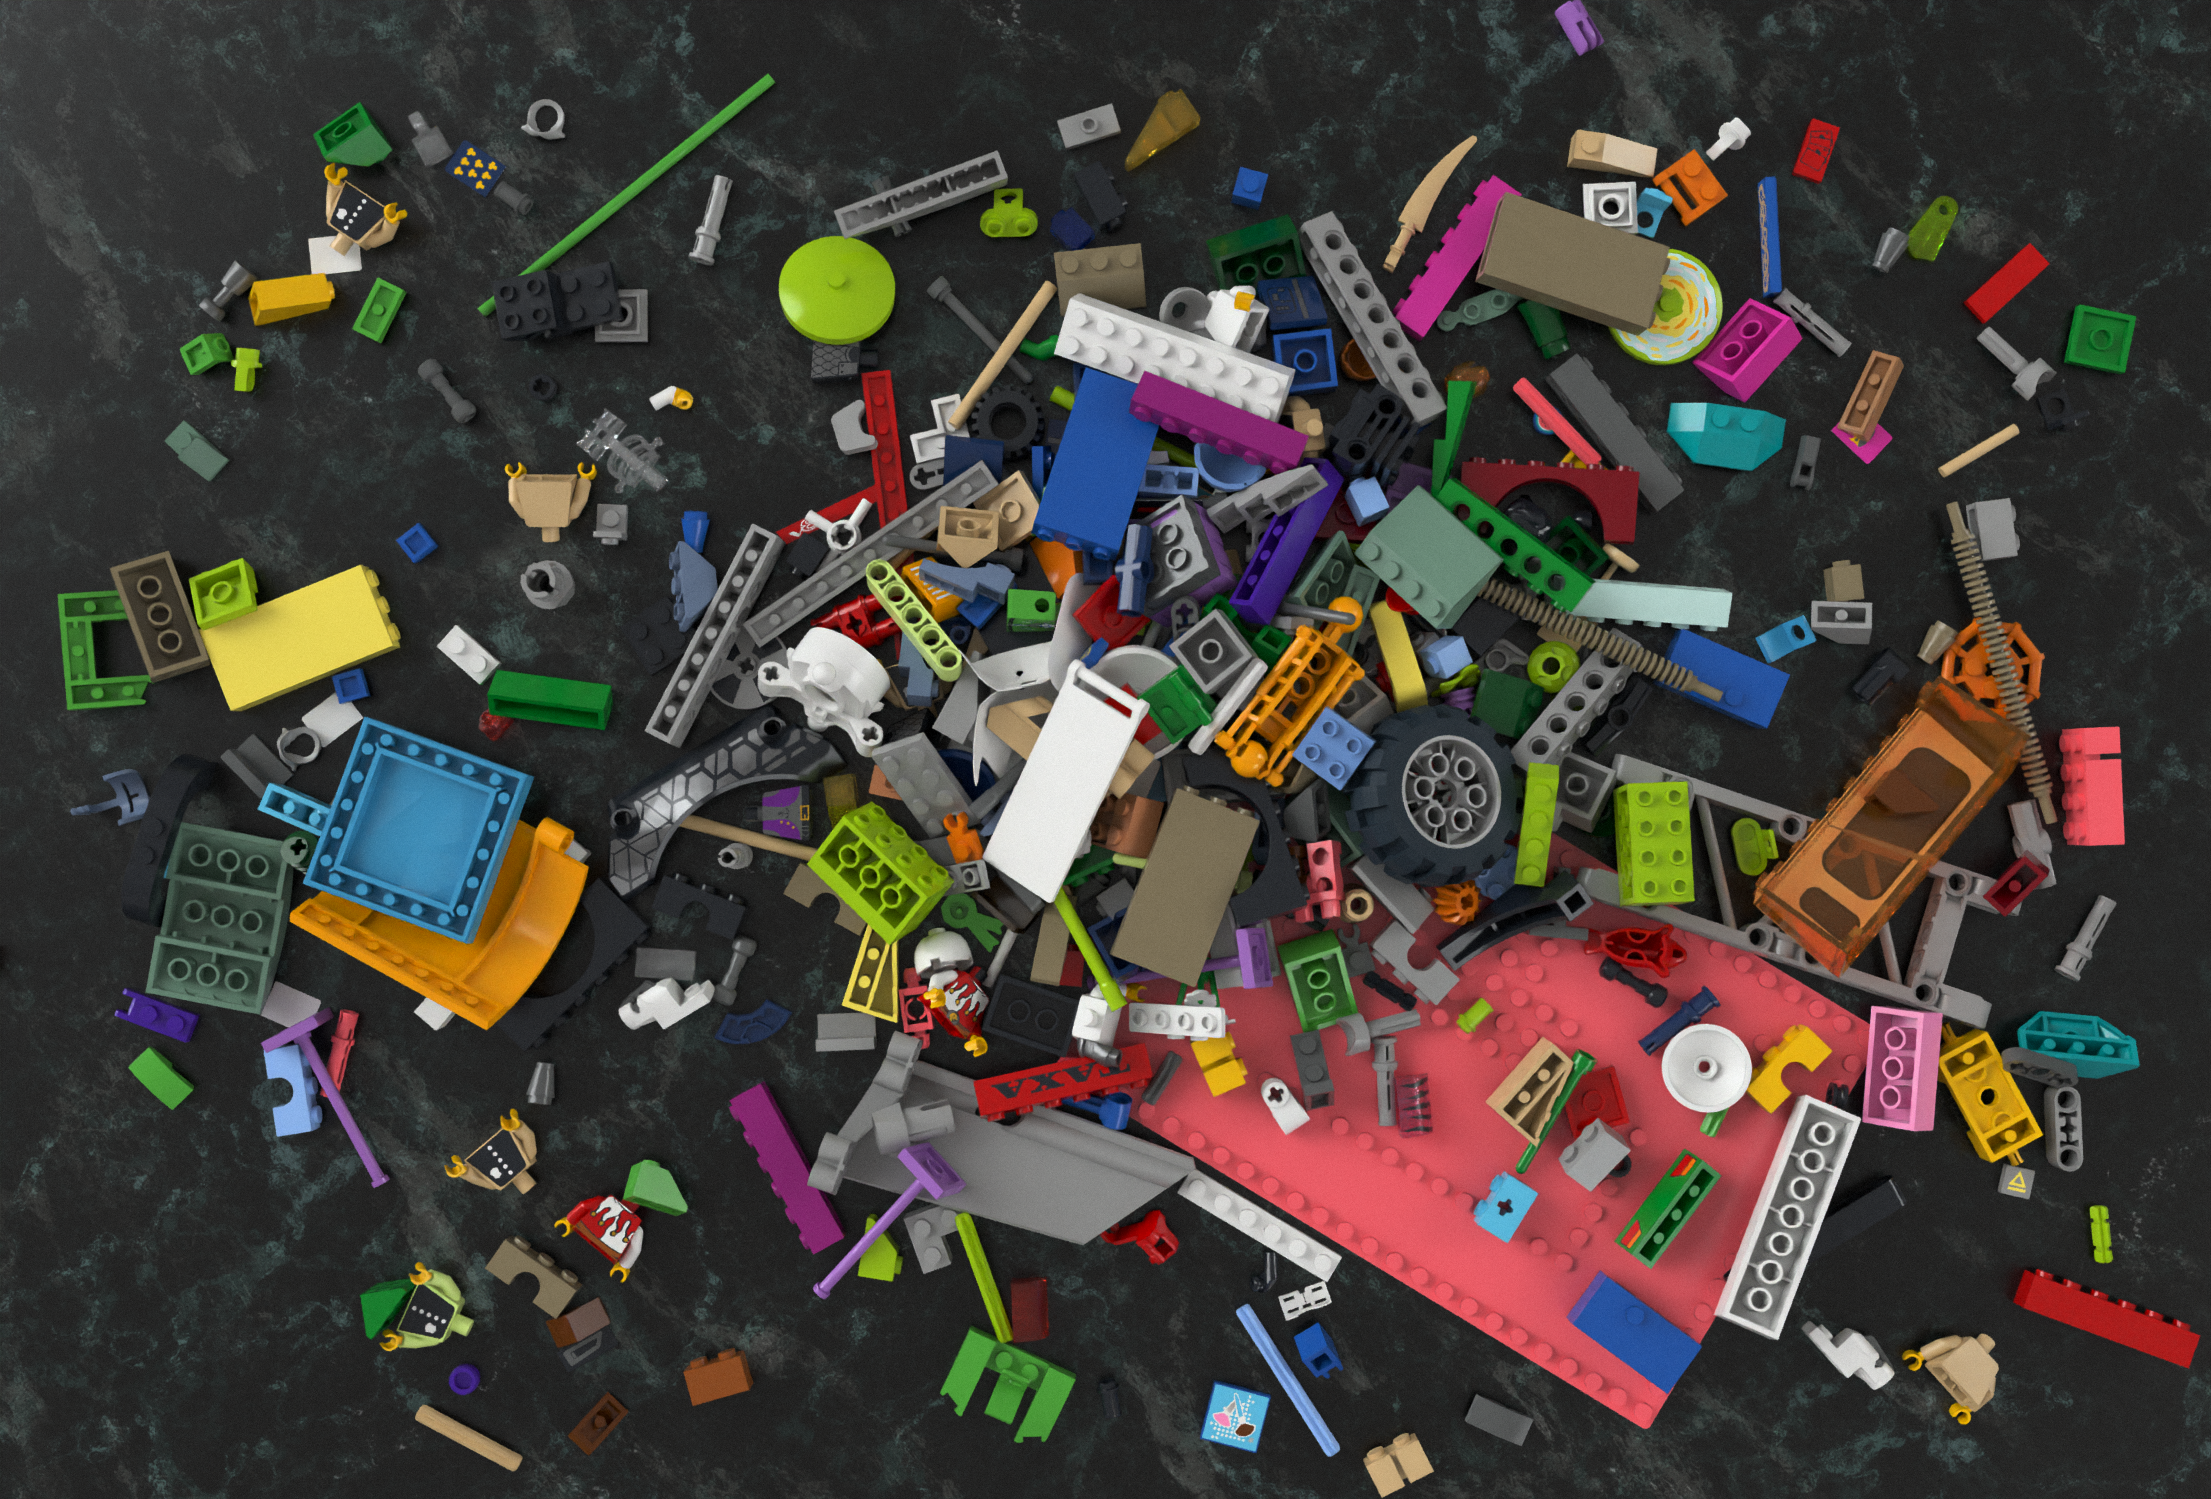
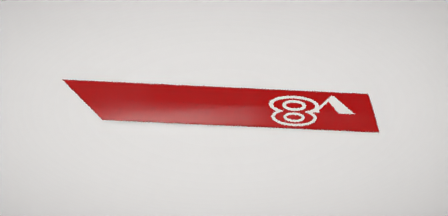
M875 485L816 513L832 523L854 513L863 498L872 504L877 502ZM804 518L776 533L787 545L799 539L804 532L810 534L819 528Z

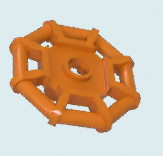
M1981 617L1974 618L1969 626L1955 636L1954 639L1956 641L1944 652L1941 680L1938 682L1939 688L1942 687L1961 710L1964 718L1969 719L1973 717L2007 723L2011 718L2006 719V714L2011 713V711L2004 712L2003 707L2008 705L2002 704L2001 700L2004 697L1999 696V693L2004 691V689L1997 690L1996 687L2002 684V682L1995 683L1994 678L1999 677V674L1995 677L1985 675L1987 671L1985 665L1995 662V660L1988 661L1987 656L1993 654L1992 652H1985V649L1990 648V645L1984 646L1983 642L1987 641V638L1981 639L1980 636L1986 633V631L1979 632L1978 627L1984 625L1983 623H1976V620L1981 619ZM2002 622V625L1998 626L1997 629L2004 628L2005 632L2001 634L2006 635L2007 640L2001 642L2002 644L2008 643L2009 647L2005 648L2004 651L2011 650L2012 653L2006 656V658L2013 657L2014 662L2008 664L2009 666L2015 664L2016 669L2011 670V673L2018 672L2019 675L2013 678V680L2021 679L2023 676L2022 665L2030 664L2027 685L2023 683L2015 685L2016 687L2022 686L2023 691L2019 693L2025 694V698L2021 699L2020 702L2027 701V704H2029L2034 699L2038 700L2041 695L2039 686L2042 660L2045 659L2044 653L2038 651L2021 629V624L2018 622ZM1975 636L1977 643L1969 650H1963L1961 646ZM2013 640L2022 648L2027 655L2026 657L2019 658L2010 647ZM1956 656L1961 658L1962 670L1959 671V676L1953 677ZM1962 683L1971 694L1968 700L1955 684ZM1980 699L1994 700L1995 708L1978 707V702Z

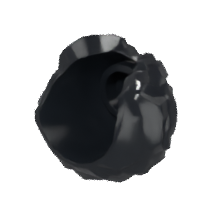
M1520 498L1513 501L1503 514L1546 544L1552 531V520L1546 510L1532 503L1528 498ZM1507 539L1504 542V550L1506 553L1514 555L1518 549L1517 543L1513 539Z

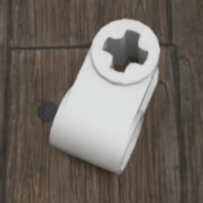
M1275 1077L1266 1079L1261 1086L1262 1097L1285 1135H1288L1310 1120L1297 1098H1294L1281 1079ZM1272 1087L1279 1090L1280 1096L1278 1098H1275L1273 1095L1270 1096V1089Z

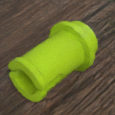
M1480 997L1463 1015H1458L1459 1019L1456 1023L1466 1034H1469L1471 1031L1475 1032V1027L1494 1010Z

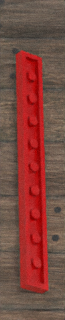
M890 370L861 373L869 435L874 436L878 441V446L871 450L880 528H883L908 511ZM914 553L895 570L900 577L903 567L915 562ZM894 596L896 598V602H899L903 599L902 596ZM903 631L894 634L897 660L900 657Z

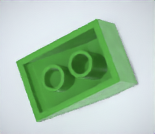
M1333 929L1277 946L1303 1033L1336 1025L1337 1018L1358 1013L1341 947Z

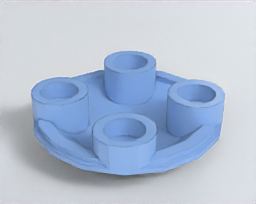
M1507 843L1505 844L1508 846V849L1491 869L1482 870L1477 878L1472 879L1475 881V885L1481 888L1480 893L1493 900L1499 898L1515 885L1514 867L1517 848Z

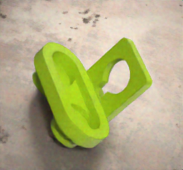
M1021 188L995 189L993 209L986 210L980 218L981 230L990 237L1029 236L1036 231L1038 226L1036 213L1031 209L1023 208V189ZM1004 196L1016 197V199L1008 204H1005V201L1001 198Z
M1750 818L1739 819L1733 824L1731 837L1739 870L1746 875L1752 876L1762 873L1767 866V858L1776 859L1779 857L1773 829H1761L1760 825Z

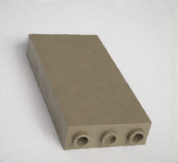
M1505 192L1497 201L1475 282L1639 336L1645 330L1650 329L1654 323L1656 312L1653 311V308L1663 291V285L1660 282L1662 275H1665L1670 264V258H1667L1670 247Z
M1183 785L1182 790L1175 788L1110 954L1195 988L1260 821L1254 819L1255 813L1238 807L1236 812L1226 808L1228 802L1213 796L1210 797V800L1199 797L1200 791Z

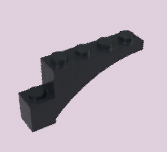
M1564 870L1542 888L1540 886L1515 884L1475 915L1474 921L1466 922L1465 925L1439 943L1436 948L1455 971L1488 948L1524 931L1563 920L1571 922L1594 903L1581 884Z

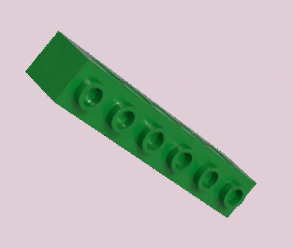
M1450 478L1435 498L1504 559L1502 561L1505 563L1503 568L1515 577H1518L1519 574L1529 581L1527 586L1539 595L1543 592L1552 598L1550 603L1560 611H1574L1596 583V581L1456 478ZM1460 504H1465L1470 509V516L1467 520H1462L1457 515V508ZM1484 521L1490 522L1494 527V533L1490 538L1481 534L1480 526ZM1507 539H1513L1517 543L1518 549L1514 555H1510L1504 550V542ZM1535 556L1540 559L1541 569L1539 572L1529 570L1527 566L1529 557ZM1554 574H1560L1564 577L1565 586L1562 590H1557L1551 585V577Z

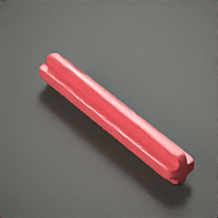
M1521 378L1513 386V390L1585 465L1598 464L1601 461L1602 457L1526 378Z

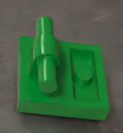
M1183 664L1177 666L1137 696L1138 700L1143 699L1150 703L1149 715L1173 745L1201 724L1204 726L1210 724L1214 720L1210 714L1218 705L1211 694L1203 692Z

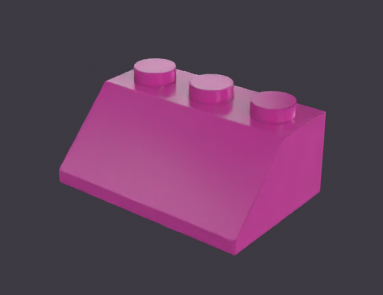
M1749 298L1692 362L1721 390L1745 403L1803 338L1791 317Z

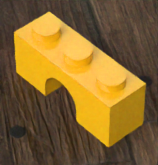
M1799 1024L1798 1026L1793 1025L1783 1035L1784 1040L1777 1047L1773 1046L1764 1053L1762 1057L1764 1060L1757 1068L1752 1067L1751 1080L1745 1093L1764 1111L1770 1114L1791 1094L1781 1080L1783 1068L1788 1063L1797 1062L1804 1069L1813 1072L1832 1052L1805 1025Z

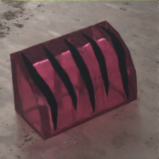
M1428 1073L1394 1077L1398 1131L1401 1138L1419 1137L1433 1133Z

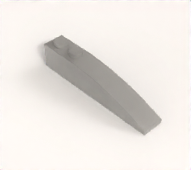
M997 150L837 209L834 213L844 239L899 224L1007 185L1008 176Z

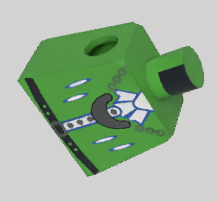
M1008 589L1006 632L1053 631L1055 620L1058 619L1061 603H1055L1056 593Z

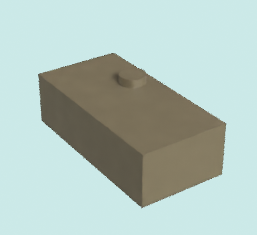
M169 551L110 568L151 683L210 665L209 657Z

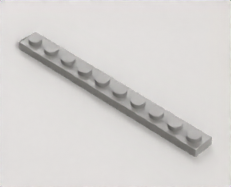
M983 460L979 461L743 623L744 627L760 648L864 577L867 565L871 561L876 559L887 561L904 549L886 546L883 543L885 535L890 534L920 539L939 526L941 506L965 508L999 485L998 481Z

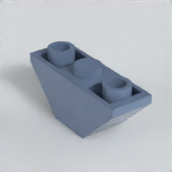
M679 541L675 551L669 555V568L674 570L671 591L673 595H676L677 600L674 606V619L679 621V631L686 632L706 613L718 588L715 567L687 543Z

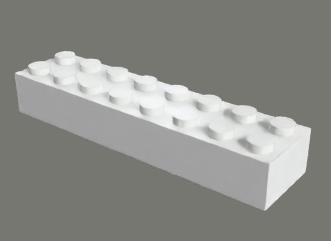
M1080 293L1069 300L1054 354L1138 384L1145 370L1275 423H1279L1296 371L1284 365Z
M1808 1095L1797 1097L1714 1315L1768 1339H1779L1860 1124V1117Z

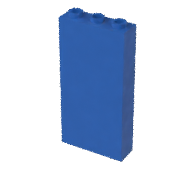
M1087 367L1085 368L1031 533L1035 534L1039 539L1046 542L1054 540L1063 543L1068 549L1073 551L1084 550L1093 553L1096 558L1101 560H1116L1159 428L1158 424L1150 421H1140L1133 414L1129 413L1131 399L1138 384Z

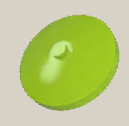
M830 236L813 240L800 247L790 256L780 275L779 297L786 318L797 331L817 342L843 345L861 341L874 334L884 325L894 306L895 281L888 262L875 248L854 238L844 239L843 236Z

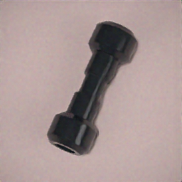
M1609 956L1604 959L1599 968V975L1608 981L1617 980L1623 985L1630 986L1635 989V992L1644 996L1645 1003L1654 1008L1661 1007L1668 996V989L1659 983L1650 984L1644 979L1637 978L1632 975V972L1623 968L1621 963Z

